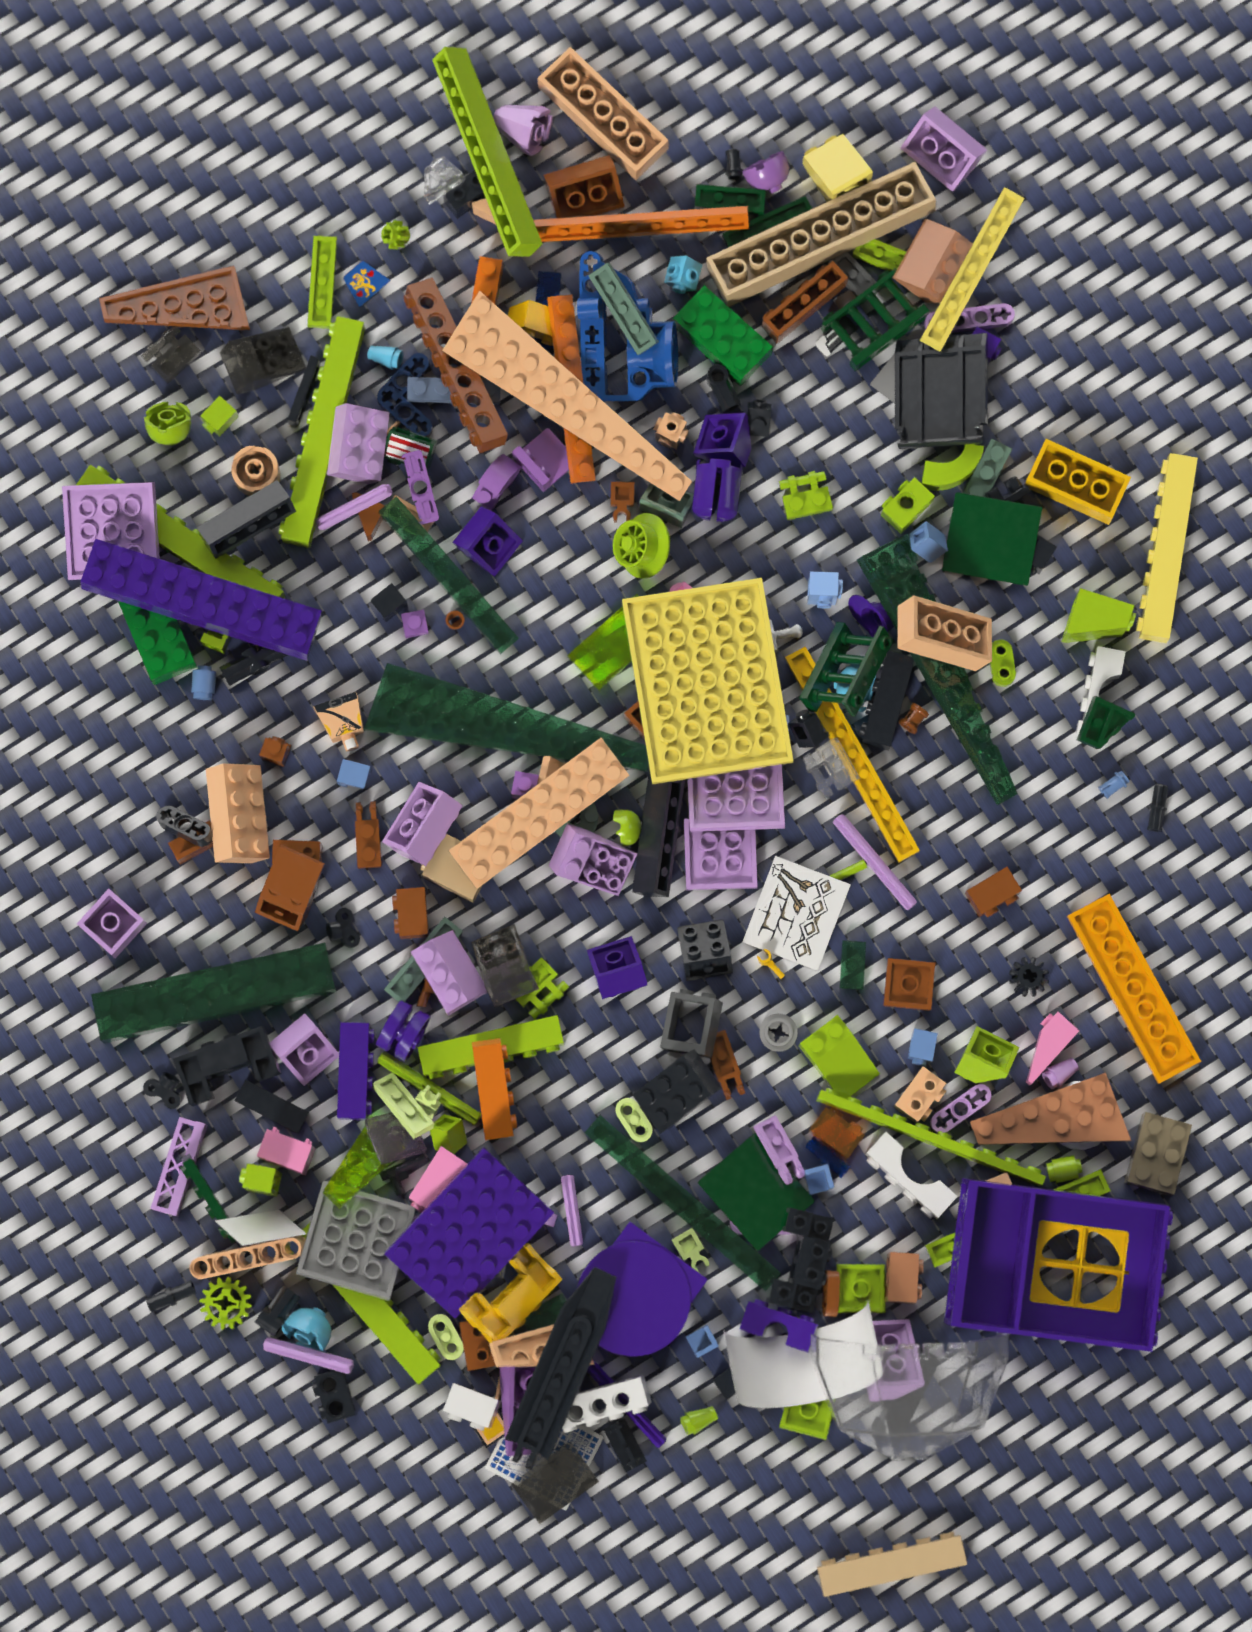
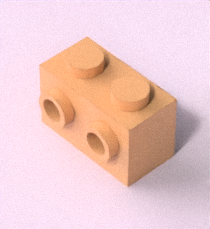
M922 1067L894 1105V1108L915 1123H918L920 1119L925 1122L932 1112V1109L929 1108L934 1100L939 1102L946 1093V1090L943 1089L946 1083L925 1067Z

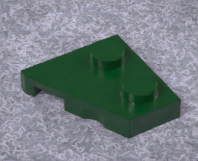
M1094 696L1076 740L1095 749H1101L1136 714L1098 696Z

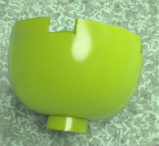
M168 402L155 404L146 411V417H144L146 431L151 439L159 444L175 445L184 440L191 430L190 410L186 405L176 402V406L169 405Z

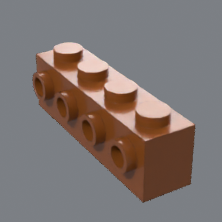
M834 261L827 266L823 265L820 267L812 279L805 280L793 295H787L780 302L781 305L775 310H769L763 316L762 328L776 344L847 286L848 277Z

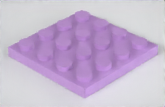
M155 482L62 486L68 580H81L95 538L160 559Z
M782 764L688 779L690 832L784 829Z

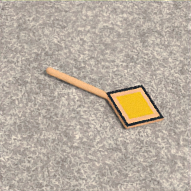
M500 1375L495 1395L497 1400L500 1399L501 1394ZM499 1410L491 1428L485 1427L483 1431L474 1428L486 1448L505 1437L503 1416Z

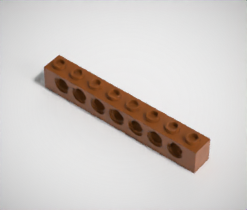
M433 277L407 285L404 295L405 305L408 309L411 308L414 324L417 328L421 329L425 347H429L431 350L433 364L436 368L439 367L442 383L450 390L451 402L454 407L459 409L461 423L464 427L467 426L469 430V439L472 446H476L480 454L505 445L508 434L480 375L442 351L443 347L440 344H447L457 327ZM422 305H427V306H429L430 308H429V309H425V308L422 307ZM431 325H437L440 328H433ZM449 364H456L458 367L454 368ZM464 383L468 387H461L459 384ZM468 403H474L477 407H471ZM477 423H484L487 427H481Z

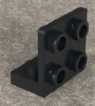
M724 920L677 928L686 981L733 973Z

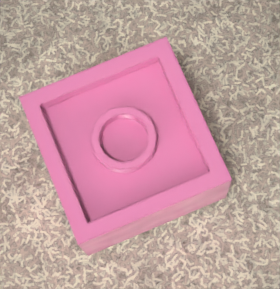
M273 1127L272 1131L267 1129L257 1157L306 1176L316 1150L312 1146L313 1142L307 1138L305 1142L282 1135L276 1127Z

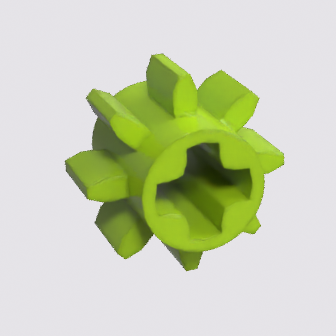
M393 220L392 223L387 222L386 226L383 227L381 237L383 243L389 244V249L398 250L399 247L404 248L405 244L408 243L410 231L408 226H403V221Z

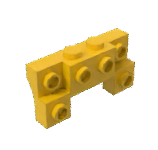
M528 1243L509 1261L518 1275L490 1304L481 1293H474L459 1309L471 1326L478 1328L489 1343L507 1338L514 1329L520 1328L525 1323V1318L542 1305L541 1301L562 1280L560 1275Z

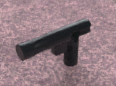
M422 1153L381 1171L379 1174L382 1181L387 1179L392 1181L395 1193L399 1196L405 1193L404 1187L400 1182L409 1178L407 1170L427 1161ZM395 1170V1176L391 1177L388 1172Z

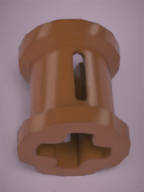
M912 703L910 711L904 719L899 720V724L908 732L916 734L918 726L924 718L929 716V713L921 706Z

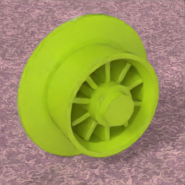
M643 513L637 515L632 520L621 524L614 535L613 553L617 562L636 578L647 579L655 576L663 568L669 555L670 537L668 529L663 520L654 514Z

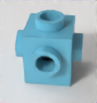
M688 256L671 257L664 283L671 286L672 290L677 293L684 294L686 291H696L702 264Z

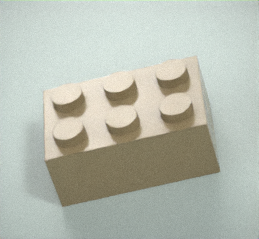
M1148 1112L1143 1113L1124 1183L1168 1196L1174 1195L1192 1125Z

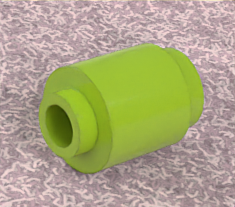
M1074 1155L1053 1159L1050 1163H1046L1050 1182L1056 1181V1183L1079 1179L1078 1174L1083 1173L1080 1159H1075Z

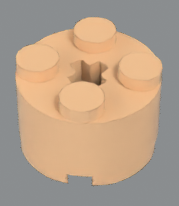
M247 446L235 455L231 473L236 486L245 495L251 496L276 480L280 482L279 465L274 454L267 448ZM255 468L257 471L260 472L257 475L252 472V470Z

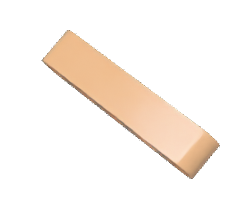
M300 1235L206 1254L191 1262L190 1272L195 1278L204 1279L292 1260L301 1256L306 1239ZM291 1241H294V1242L297 1243V1245H298V1252H297V1253H294V1252L291 1250V1248H290V1243H291ZM269 1246L273 1247L276 1251L274 1258L270 1257L267 1253ZM246 1251L252 1254V1263L245 1259ZM223 1256H226V1257L229 1258V1260H230V1267H229V1268H227V1267H225V1266L223 1265V1263H222V1258H223ZM201 1261L205 1262L208 1266L206 1273L200 1269Z

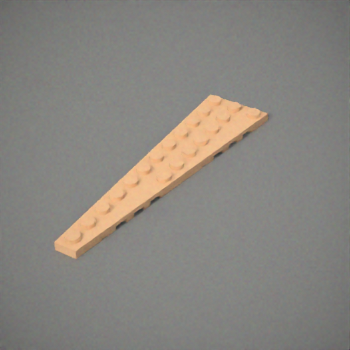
M479 291L442 351L670 496L681 501L692 481Z

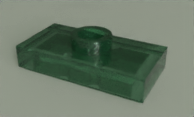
M842 940L839 989H864L866 942Z

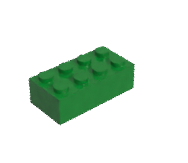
M705 285L673 317L677 330L715 365H723L728 370V376L740 387L772 354L773 346Z
M118 601L153 685L197 668L177 619Z

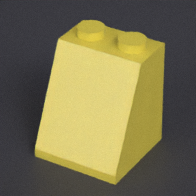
M844 134L838 137L836 135L831 136L824 142V145L819 148L816 146L810 148L805 152V156H803L802 164L826 202L868 184L872 180L873 171Z

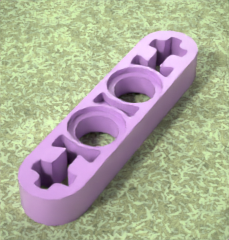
M1008 304L964 308L960 315L964 318V324L962 326H954L951 333L973 331L976 327L991 329L1009 326L1015 316L1014 309ZM1001 310H1005L1006 314H1010L1007 320H1003L999 316L994 318V322H991V311H994L993 316L1000 315ZM935 312L927 315L924 322L925 330ZM979 312L985 313L987 321L982 324L976 322L975 314Z

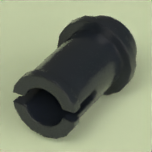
M738 149L727 150L725 152L727 162L725 175L728 176L729 180H739L743 174L740 164V151Z

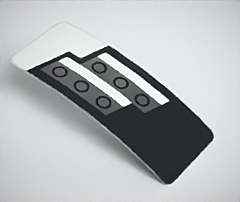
M847 316L839 321L850 336L858 330V327ZM831 328L815 343V346L827 357L843 342Z

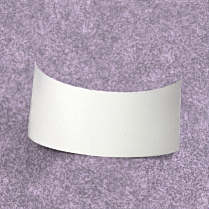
M869 1303L860 1312L849 1318L818 1328L810 1353L786 1346L785 1343L788 1335L746 1338L732 1336L724 1331L737 1401L744 1406L778 1408L823 1401L864 1388L878 1380L883 1374Z

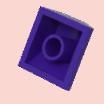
M747 414L705 415L693 454L709 462L710 459H722L731 461V466L740 468L742 465L743 468L746 467L752 448Z

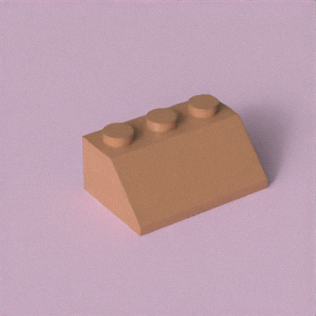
M925 219L893 278L925 303H939L942 301L973 243L956 230Z

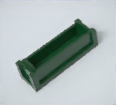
M696 184L694 209L747 206L748 214L759 215L760 217L764 214L766 190Z

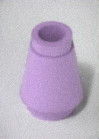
M1070 1058L1047 1067L1045 1072L1042 1073V1077L1049 1088H1060L1079 1070L1076 1061Z

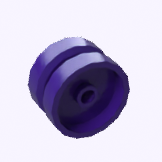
M400 1000L386 1021L376 1046L384 1051H388L398 1041L394 1050V1056L406 1062L421 1042L431 1016L420 1010L409 1021L413 1010L412 1005Z

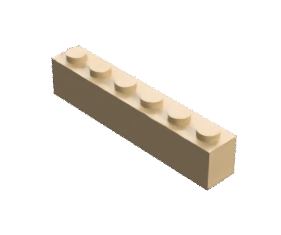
M953 1531L940 1534V1539L931 1541L930 1537L917 1539V1544L907 1546V1543L904 1542L892 1545L893 1550L885 1552L883 1547L869 1550V1555L860 1557L859 1553L846 1555L845 1561L836 1562L835 1558L821 1561L822 1566L817 1567L823 1596L826 1597L967 1565L961 1536H955Z

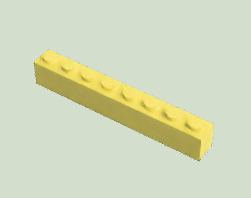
M1170 453L1167 460L1163 459L1161 473L1164 474V480L1159 482L1157 496H1161L1160 505L1156 504L1154 510V518L1157 519V525L1152 527L1150 541H1154L1153 550L1149 549L1147 555V563L1150 564V570L1145 572L1143 586H1147L1146 595L1141 596L1140 608L1143 609L1142 618L1138 617L1136 631L1140 632L1139 639L1167 643L1170 639L1198 458Z

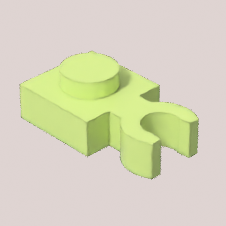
M427 1085L416 1096L415 1100L431 1120L441 1105L438 1101L441 1093L433 1094L430 1091V1086Z
M693 1228L672 1239L683 1261L688 1258L691 1259V1267L699 1272L696 1268V1262L700 1260L705 1263L706 1267L709 1266L708 1259L699 1254L704 1247Z

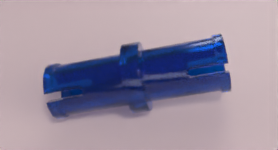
M813 1136L806 1144L805 1148L820 1159L822 1165L828 1164L829 1168L840 1178L851 1168L850 1165L846 1164L835 1154L836 1151L833 1148L829 1149L816 1136Z

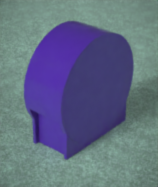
M629 1222L615 1242L599 1252L586 1265L578 1280L576 1289L594 1267L617 1277L606 1329L598 1346L616 1355L635 1357L654 1353L667 1346L677 1337L687 1320L690 1303L708 1279L632 1222Z

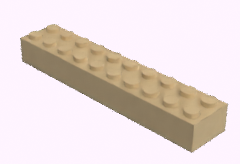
M913 162L707 257V269L725 304L730 307L830 259L836 258L845 252H849L860 245H864L873 239H877L935 212L936 199L916 162Z

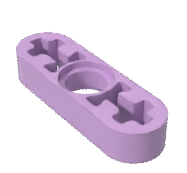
M978 1084L933 1115L930 1121L932 1130L936 1133L938 1131L947 1133L990 1101V1089L986 1085ZM978 1089L980 1092L984 1090L986 1092L984 1096L985 1101L978 1099L973 1103L976 1108L972 1109L971 1103L965 1097L968 1095L969 1099H972L976 1096L975 1090ZM962 1102L966 1104L968 1108L966 1115L959 1116L955 1113L954 1106L956 1103ZM949 1109L951 1116L957 1121L953 1123L951 1118L945 1123L947 1128H937L935 1125L938 1122L936 1118L944 1119L949 1115L945 1112Z

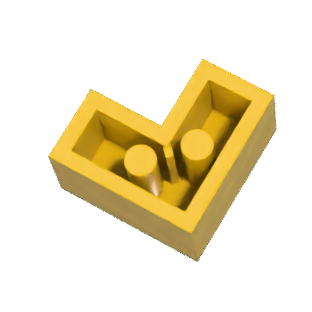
M527 300L509 307L508 317L532 338L541 339L543 344L553 346L548 306Z

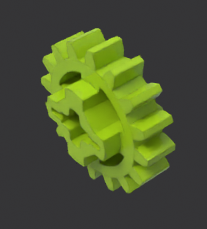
M227 1277L226 1283H223L221 1278H217V1285H214L212 1282L208 1283L211 1289L209 1291L203 1290L202 1292L206 1295V1298L199 1300V1302L205 1304V1307L200 1309V1312H207L204 1318L205 1321L212 1319L211 1326L213 1327L220 1323L222 1330H225L226 1324H229L231 1329H235L234 1323L236 1321L242 1325L241 1317L250 1316L246 1312V1308H252V1305L247 1303V1300L252 1298V1296L245 1295L244 1293L248 1289L247 1286L240 1288L239 1280L232 1284L230 1277ZM223 1288L219 1296L216 1298L212 1297L218 1289ZM233 1289L239 1293L242 1301L235 1299ZM228 1297V1301L237 1305L227 1306L226 1310H224V1306L215 1302L224 1301ZM210 1306L217 1308L219 1318L213 1314ZM235 1309H240L234 1318L229 1319L230 1313Z

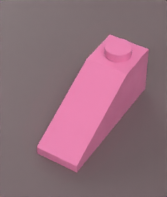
M1059 1012L1054 1016L1050 1013L1041 1022V1025L1044 1027L1039 1032L1026 1080L1029 1086L1079 1032Z

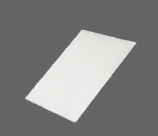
M280 1210L216 1220L242 1246L306 1234Z

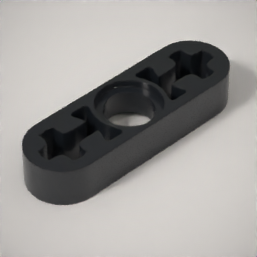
M164 806L158 810L156 819L163 829L199 847L207 846L213 841L212 830L207 823L173 806ZM190 823L187 829L180 830L182 824Z

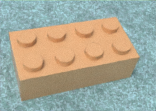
M913 595L898 605V649L977 671L992 662V619Z
M223 763L207 768L206 778L215 862L255 863L269 859L261 765Z

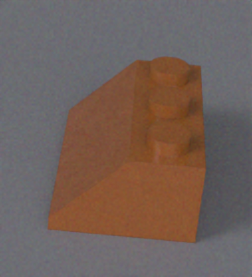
M610 155L544 174L548 195L556 218L596 216L625 207L616 168Z

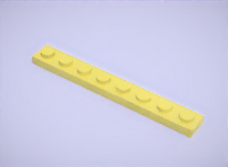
M1004 187L920 339L921 342L939 352L941 351L1025 198Z

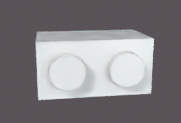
M453 1383L443 1411L449 1413L447 1418L461 1422L462 1418L471 1421V1427L483 1431L485 1427H492L501 1401Z

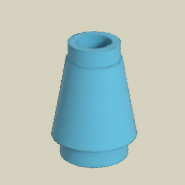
M371 345L367 357L393 370L394 368L399 369L401 367L404 352L399 350L398 347Z

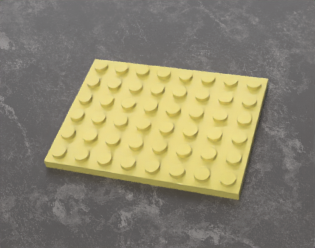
M762 578L622 599L652 784L793 763Z

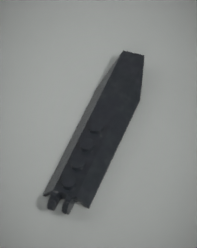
M594 1267L562 1306L505 1437V1440L518 1444L513 1455V1462L518 1463L521 1460L525 1448L532 1451L525 1468L532 1469L538 1454L549 1460L606 1329L617 1279L616 1276Z

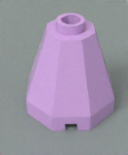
M504 105L500 109L498 108L493 116L498 131L520 151L530 156L541 151L542 146L539 144L541 140L546 142L553 120L552 115L548 114L551 113L550 109L543 106Z

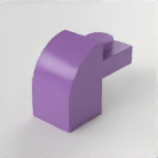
M505 454L500 455L478 482L479 486L472 498L488 510H493L504 490L514 482L522 466Z

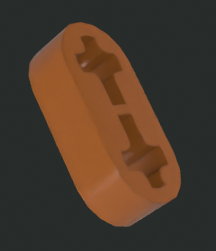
M826 1270L827 1278L822 1292V1314L827 1317H836L839 1309L840 1274L838 1271Z

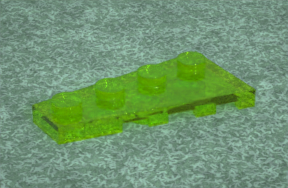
M371 1116L322 1193L341 1209L397 1159L406 1148Z

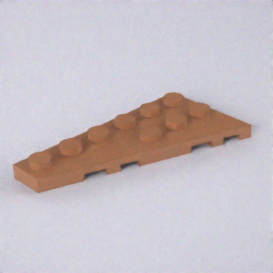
M1106 1073L970 1122L978 1145L1131 1141Z

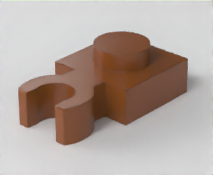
M611 482L610 507H617L613 513L614 523H617L619 514L626 515V521L631 520V514L627 507H634V482Z

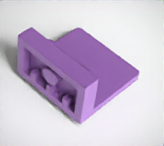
M546 428L523 449L518 446L512 451L513 459L522 466L526 474L543 492L569 471L566 447L549 428Z

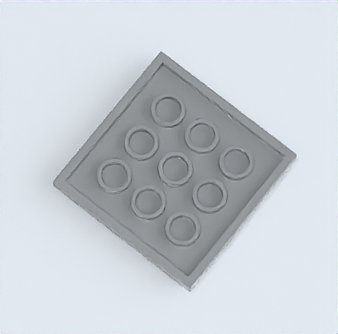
M323 1180L296 1274L389 1301L399 1267L384 1255V1252L412 1223L416 1208Z

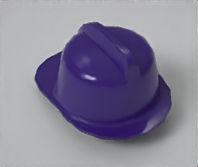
M853 595L849 598L848 605L853 617L872 637L875 636L879 626H883L889 632L898 624V620L887 604L883 602L870 603L860 595Z

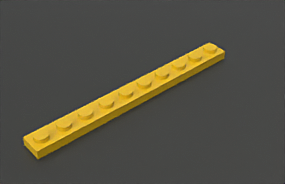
M806 646L785 657V661L802 691L816 665ZM823 701L818 711L814 713L817 714L825 732H829L830 736L828 738L898 863L920 852L838 703Z

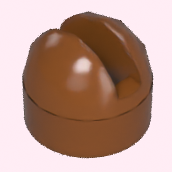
M459 611L449 612L445 618L446 625L451 629L461 628L464 624L463 614ZM458 615L460 619L450 625L449 620Z

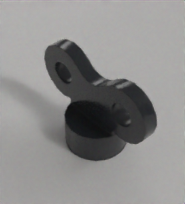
M341 908L336 912V921L326 924L327 936L331 942L342 939L346 947L354 948L359 944L360 936L351 926L353 913L348 908ZM342 914H346V915H347V919H346V920L342 919V917H341ZM352 936L354 938V942H350L348 940V937Z
M163 1072L159 1081L149 1079L143 1085V1091L147 1096L162 1098L167 1108L175 1109L182 1102L180 1094L175 1091L180 1080L171 1073ZM150 1085H154V1091L150 1090ZM170 1097L175 1098V1103L170 1102Z

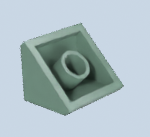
M650 483L640 499L639 510L654 514L663 521L682 528L692 507L693 494L686 491L681 501H678Z

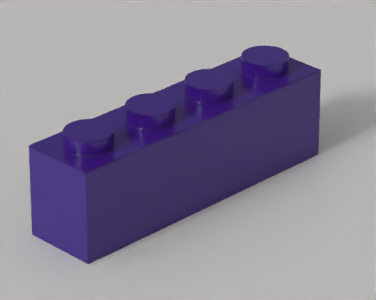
M340 1022L338 1120H367V1116L372 1115V1101L368 1100V1091H373V1077H369V1067L374 1066V1053H370V1043H374L375 1029H370L371 1025L369 1023Z

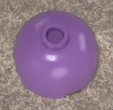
M780 151L765 160L762 159L744 169L742 173L753 189L769 190L770 194L783 188L781 184L789 175V165L784 152Z

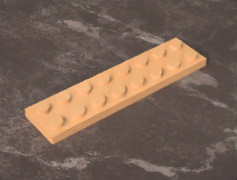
M600 738L451 848L449 853L476 889H478L630 775L604 740Z

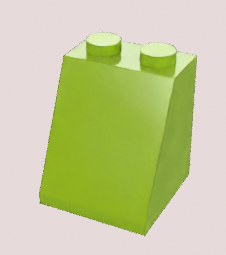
M1080 588L1074 599L1061 642L1071 643L1122 637L1124 632H1129L1133 626L1136 613H1133L1134 605Z

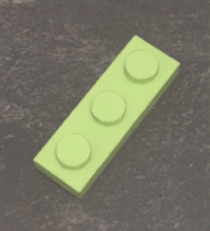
M390 1073L373 1083L375 1092L413 1139L434 1128V1122L394 1073Z

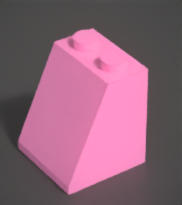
M441 1146L409 1196V1201L412 1202L410 1206L416 1208V1211L421 1213L467 1163Z

